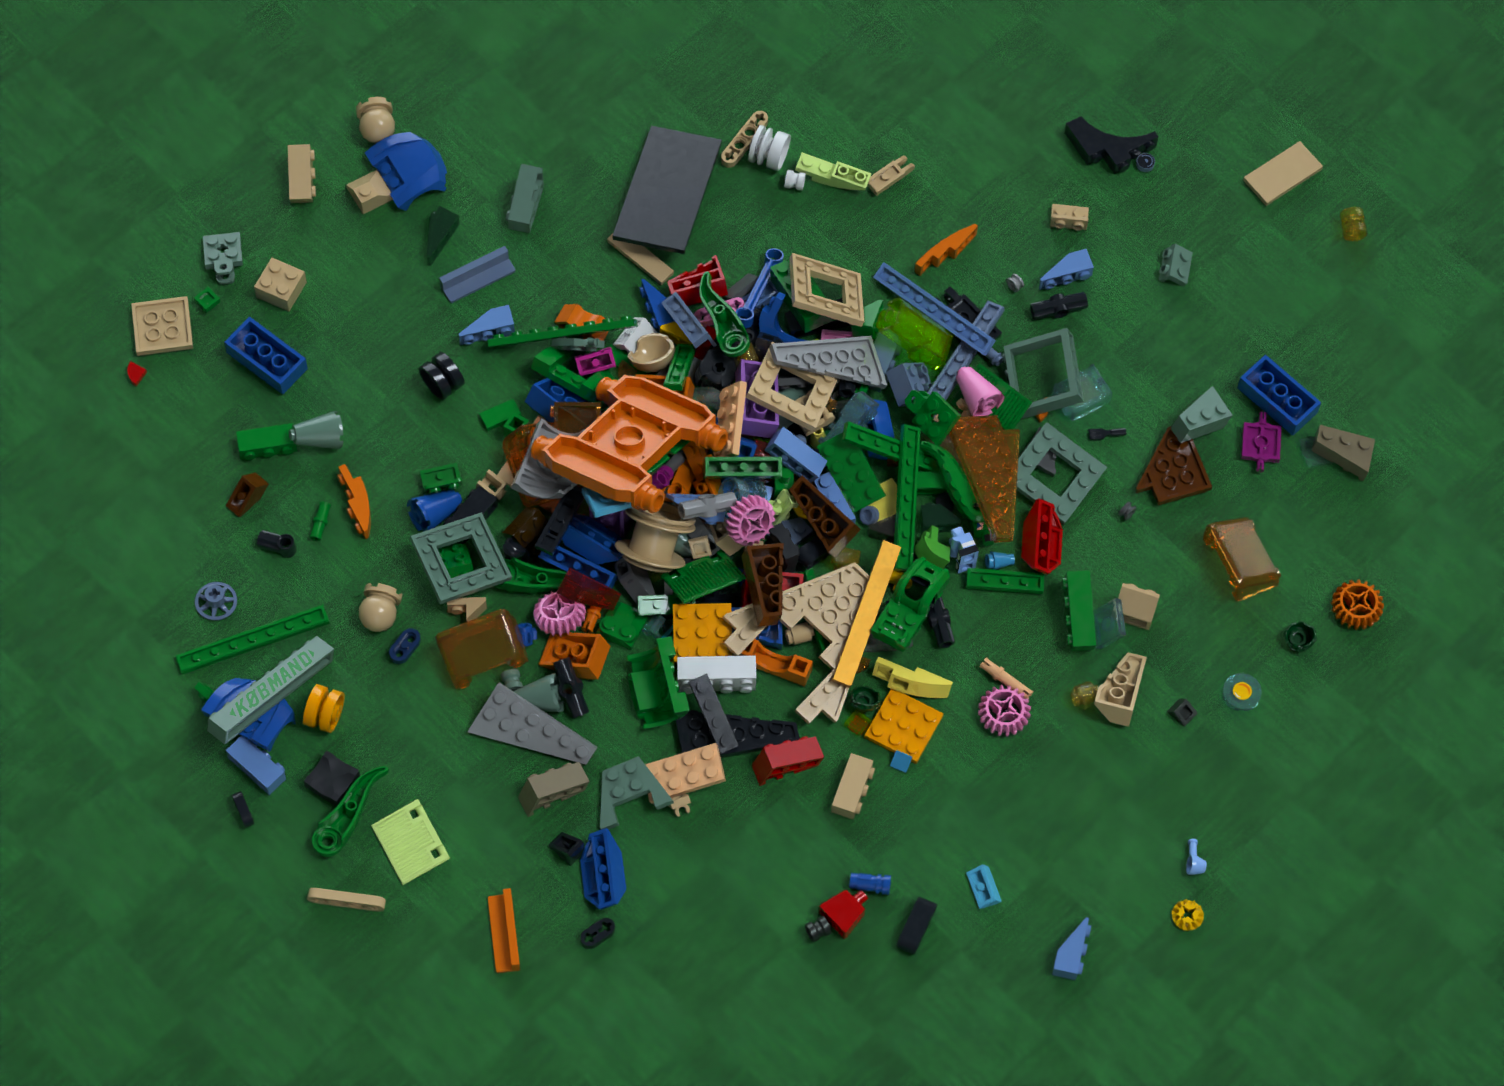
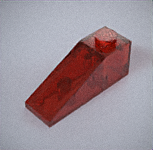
M569 568L557 591V594L573 602L614 610L621 596V593L572 568Z

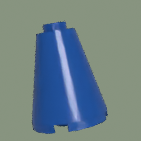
M448 490L411 498L407 501V507L410 506L411 511L408 512L409 517L418 531L423 530L424 532L433 529L455 512L458 505L462 502V497L459 492Z

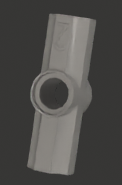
M733 492L718 495L703 494L698 499L679 502L678 513L683 520L695 517H714L719 512L732 510L730 506L734 507L736 505L737 498Z

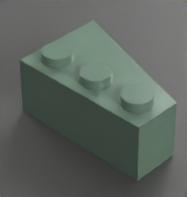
M521 164L515 192L511 197V208L506 214L509 229L526 233L531 232L544 188L543 168Z

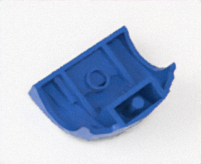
M405 132L391 135L377 142L365 152L372 166L378 169L392 192L390 195L395 204L404 211L408 210L410 204L419 195L431 190L443 192L446 190L445 174L447 170L440 153L429 141L414 133Z
M234 678L226 681L210 696L201 709L202 713L210 717L212 713L222 709L225 703L235 699L241 691L247 690L256 680ZM283 699L240 732L239 735L270 752L277 736L289 722L295 724V713L287 701Z

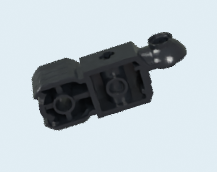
M761 304L759 309L755 308L752 326L745 328L750 338L748 350L741 356L728 357L722 352L715 337L714 342L717 345L713 347L711 344L693 375L696 386L701 384L703 390L708 393L716 392L715 397H719L723 388L733 384L740 360L747 359L759 335V318L764 308L763 304ZM734 342L731 347H737L740 342Z

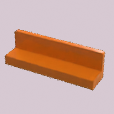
M511 888L503 889V895L488 897L496 973L520 971Z

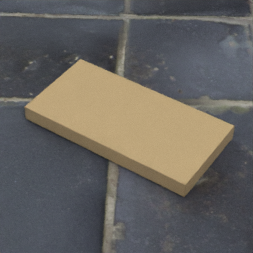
M1299 141L1246 175L1243 181L1267 206L1321 171L1323 166Z

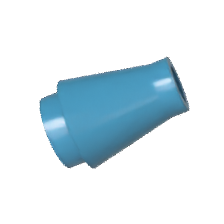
M991 551L990 554L985 555L987 569L996 570L1014 565L1015 563L1014 554Z

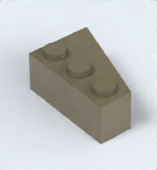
M1320 425L1314 437L1312 451L1331 463L1335 462L1343 467L1344 471H1350L1358 476L1359 480L1364 481L1369 472L1375 439Z
M580 762L574 764L567 763L561 768H551L543 774L529 776L518 799L527 816L530 817L534 815V810L542 806L547 809L551 807L549 803L557 799L564 801L585 791L590 781Z

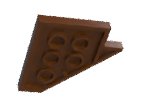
M1172 426L1167 428L1136 487V493L1152 489L1158 505L1212 490L1211 482L1193 439L1180 443L1171 430Z

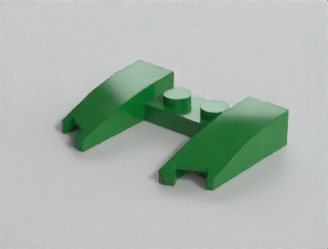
M550 346L534 357L531 369L592 404L599 401L595 394L599 381L604 377H609L612 380L616 379L610 374L611 371L609 369L598 371L586 380L565 366H562L561 364L574 354V350H559V346Z

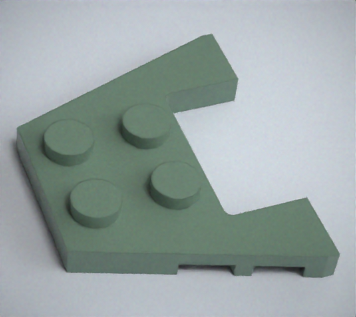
M639 756L602 771L601 830L619 826L615 812L616 806L651 793L657 810L674 803Z

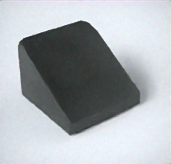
M1187 699L1177 700L1167 711L1183 726H1186L1197 715V711Z

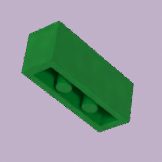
M293 423L236 431L241 460H253L257 457H272L277 454L288 455L297 452V444H294L289 438V430L292 429Z

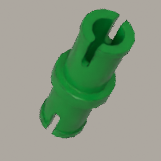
M321 501L317 514L313 517L314 524L309 538L314 541H321L324 528L328 524L327 518L331 508L330 503Z

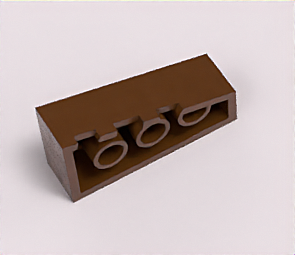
M803 475L789 489L807 516L808 521L815 529L818 537L825 545L826 550L833 557H836L861 530Z
M784 543L747 546L741 556L758 627L777 625L782 616Z

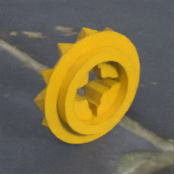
M1185 899L1178 901L1173 907L1172 919L1180 929L1191 931L1197 929L1202 924L1204 912L1201 905H1198L1195 900ZM1184 910L1187 912L1194 911L1191 915L1192 919L1190 917L1183 918Z

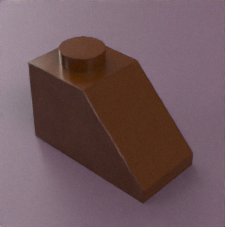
M256 472L243 475L226 506L238 517L243 516L261 499L269 484Z

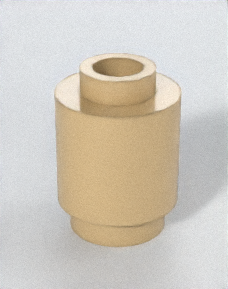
M807 622L797 624L791 630H785L786 640L789 645L811 641L812 636L815 635L813 626L808 625Z

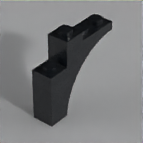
M1082 116L1066 123L1064 132L1087 165L1097 163L1103 158L1114 174L1126 171L1130 167L1131 158L1135 159L1141 153L1153 150L1157 146L1159 137L1155 131L1136 137L1114 136L1096 129Z

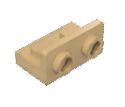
M1052 204L1050 226L1058 229L1087 230L1089 207Z

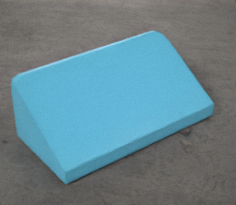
M982 864L966 872L979 909L1002 902L988 866Z

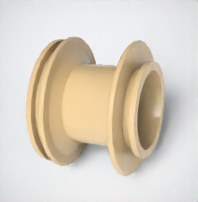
M664 502L660 510L655 513L634 508L625 510L626 514L636 521L632 538L615 542V548L623 554L622 557L627 562L655 572H671L673 569L685 566L684 559L675 553L674 550L679 533H692L696 530L694 525L696 517L685 520L681 519L678 513V506Z

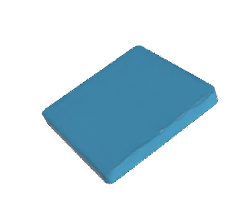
M896 750L890 766L906 773L912 756Z

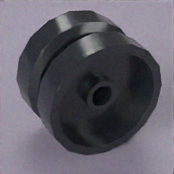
M440 351L431 358L432 363L425 362L418 368V371L429 390L437 398L444 400L452 394L451 389L458 390L465 384V380L456 364L445 353Z

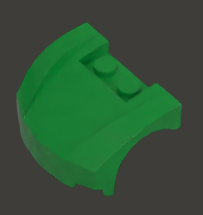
M672 636L656 639L657 646L653 649L626 656L627 661H631L632 672L628 674L631 697L637 717L643 718L645 722L643 729L676 721L685 716L690 710L686 693H677L679 692V685L677 680H674L673 662H670L676 655Z

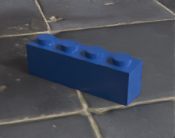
M560 546L557 547L553 556L542 551L539 555V558L609 593L618 578L617 574Z

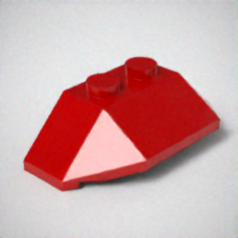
M1038 498L1023 522L1021 557L1032 569L1049 574L1061 564L1063 529L1059 517L1054 511V504Z

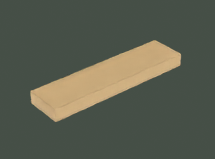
M613 234L607 238V242L661 286L674 274V270L644 246L613 240Z

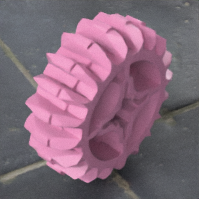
M749 494L747 498L742 496L741 501H736L734 507L730 506L732 511L727 513L729 518L725 520L726 524H728L725 528L729 536L736 543L752 546L754 543L759 544L760 539L765 540V535L770 534L769 529L774 528L772 522L776 519L774 518L773 506L768 500L756 494L754 496Z
M558 589L557 592L553 593L550 591L549 595L544 594L543 598L538 599L533 615L540 631H544L546 634L551 632L553 636L559 633L561 636L562 633L569 635L571 630L576 631V627H581V623L585 621L586 609L584 601L579 594L575 595L573 591L568 593L566 589L561 592Z
M1000 685L999 690L995 686L992 688V692L987 690L986 696L981 697V702L978 705L980 709L978 710V715L981 716L980 722L985 723L984 728L988 729L991 727V734L998 731V736H1001L1002 732H1004L1006 737L1009 736V732L1015 735L1017 730L1022 731L1023 725L1026 726L1028 724L1027 719H1030L1031 715L1029 713L1031 706L1027 705L1029 700L1023 699L1024 692L1017 694L1018 688L1012 691L1010 685L1007 689ZM1012 703L1017 705L1020 714L1012 707ZM1008 706L1007 711L1003 712L1001 715V710L1003 711V709H1006ZM989 708L993 709L992 712L997 715L996 719L990 714Z

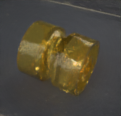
M1350 207L1340 212V220L1343 226L1342 232L1345 240L1357 241L1367 236L1362 208Z

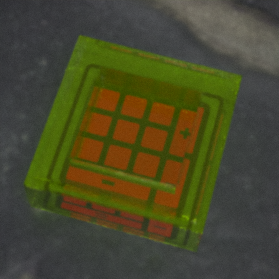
M855 710L844 723V726L860 737L872 723V720Z

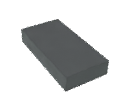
M748 273L727 290L728 295L722 296L723 299L726 301L736 297L742 298L753 289L758 276Z

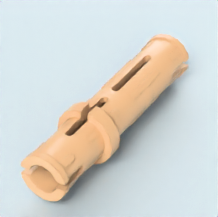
M987 657L980 664L979 667L993 676L995 681L998 680L1007 687L1010 685L1012 691L1018 688L1017 694L1024 692L1023 699L1029 700V696H1032L1034 691L1005 672V668L1002 666H997Z

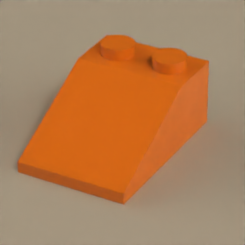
M569 632V635L562 633L560 636L559 633H556L553 636L550 633L539 665L555 671L553 662L570 657L576 677L598 680L611 646L601 634Z

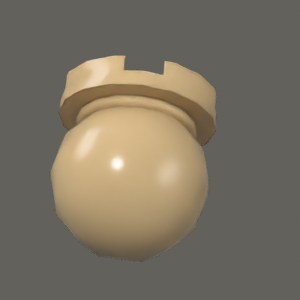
M370 97L368 102L363 104L359 102L356 106V114L360 120L359 130L363 138L370 143L376 144L395 132V121L391 115L393 111L392 103L387 102L386 98Z
M368 583L364 589V596L366 598L359 606V619L363 626L370 631H385L396 620V606L401 604L403 594L398 595L396 593L397 589L385 584L378 583L376 587Z

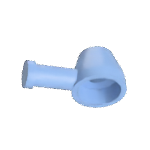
M1189 839V857L1186 864V872L1189 875L1205 873L1207 863L1197 856L1198 840Z

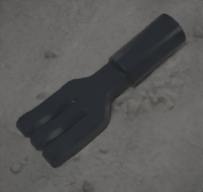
M1103 428L1088 429L1089 440L1100 441L1104 440L1107 436L1126 435V428L1104 430Z

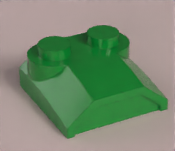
M613 602L605 617L600 621L596 634H601L604 639L632 650L648 616H638L636 608L622 602Z

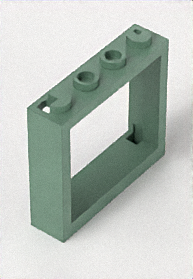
M1068 328L1004 346L1003 360L1007 365L1005 375L1010 386L1019 392L1014 356L1060 342L1063 345L1070 391L1034 401L1021 419L1084 402L1074 338Z

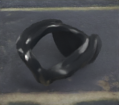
M513 538L506 539L502 546L505 559L511 560V557L518 558L523 556L521 561L529 564V551L513 541Z

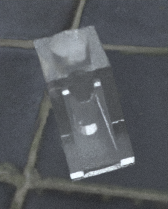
M695 387L693 400L705 404L717 417L718 410L720 409V391L713 387Z

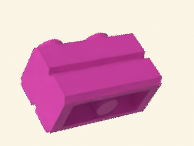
M611 347L597 350V352L574 356L580 376L616 367Z

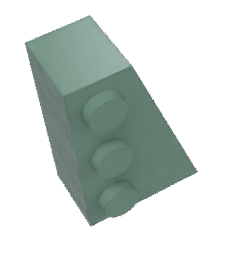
M1212 386L1179 415L1171 430L1180 443L1224 428L1233 415Z

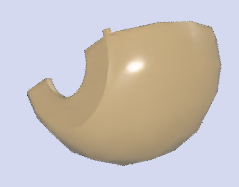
M651 333L641 336L637 341L636 352L630 351L627 356L631 364L638 370L646 373L658 372L669 365L674 356L675 347L668 335Z

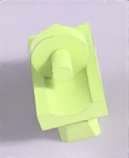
M783 489L775 500L768 501L773 506L775 512L774 518L776 520L772 523L773 526L788 520L790 510L797 508L799 505L794 496L790 495L788 489Z

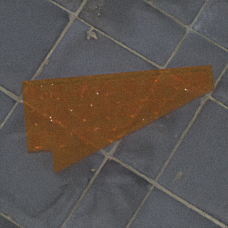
M997 415L960 417L949 432L950 438L994 543L1011 542L1014 538L1020 430H1003Z

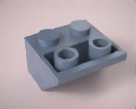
M924 362L902 363L886 372L898 407L906 406L905 399L911 390L928 392L933 385Z

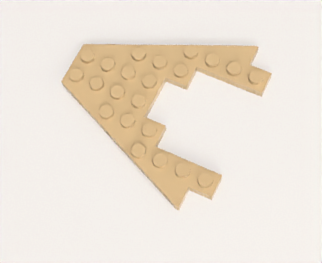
M856 563L782 591V616L779 621L791 630L804 618L831 643L819 658L833 671L795 710L808 725L821 711L836 723L849 687L832 681L869 579V575ZM753 604L723 616V619L735 630L723 645L735 656H739L767 627H758Z

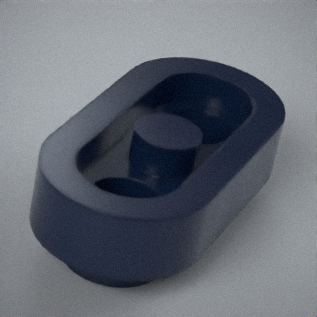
M409 628L404 630L391 646L389 655L394 663H405L420 645L421 638L416 629ZM409 639H414L413 642H408ZM398 653L403 654L401 657L396 656Z

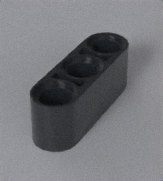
M817 536L799 548L798 561L806 570H809L831 554L828 553L825 545Z
M920 896L917 898L898 939L897 948L913 955L916 954L938 904Z

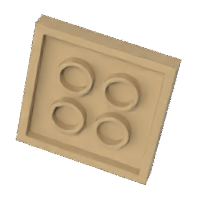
M187 296L131 303L137 356L194 349Z

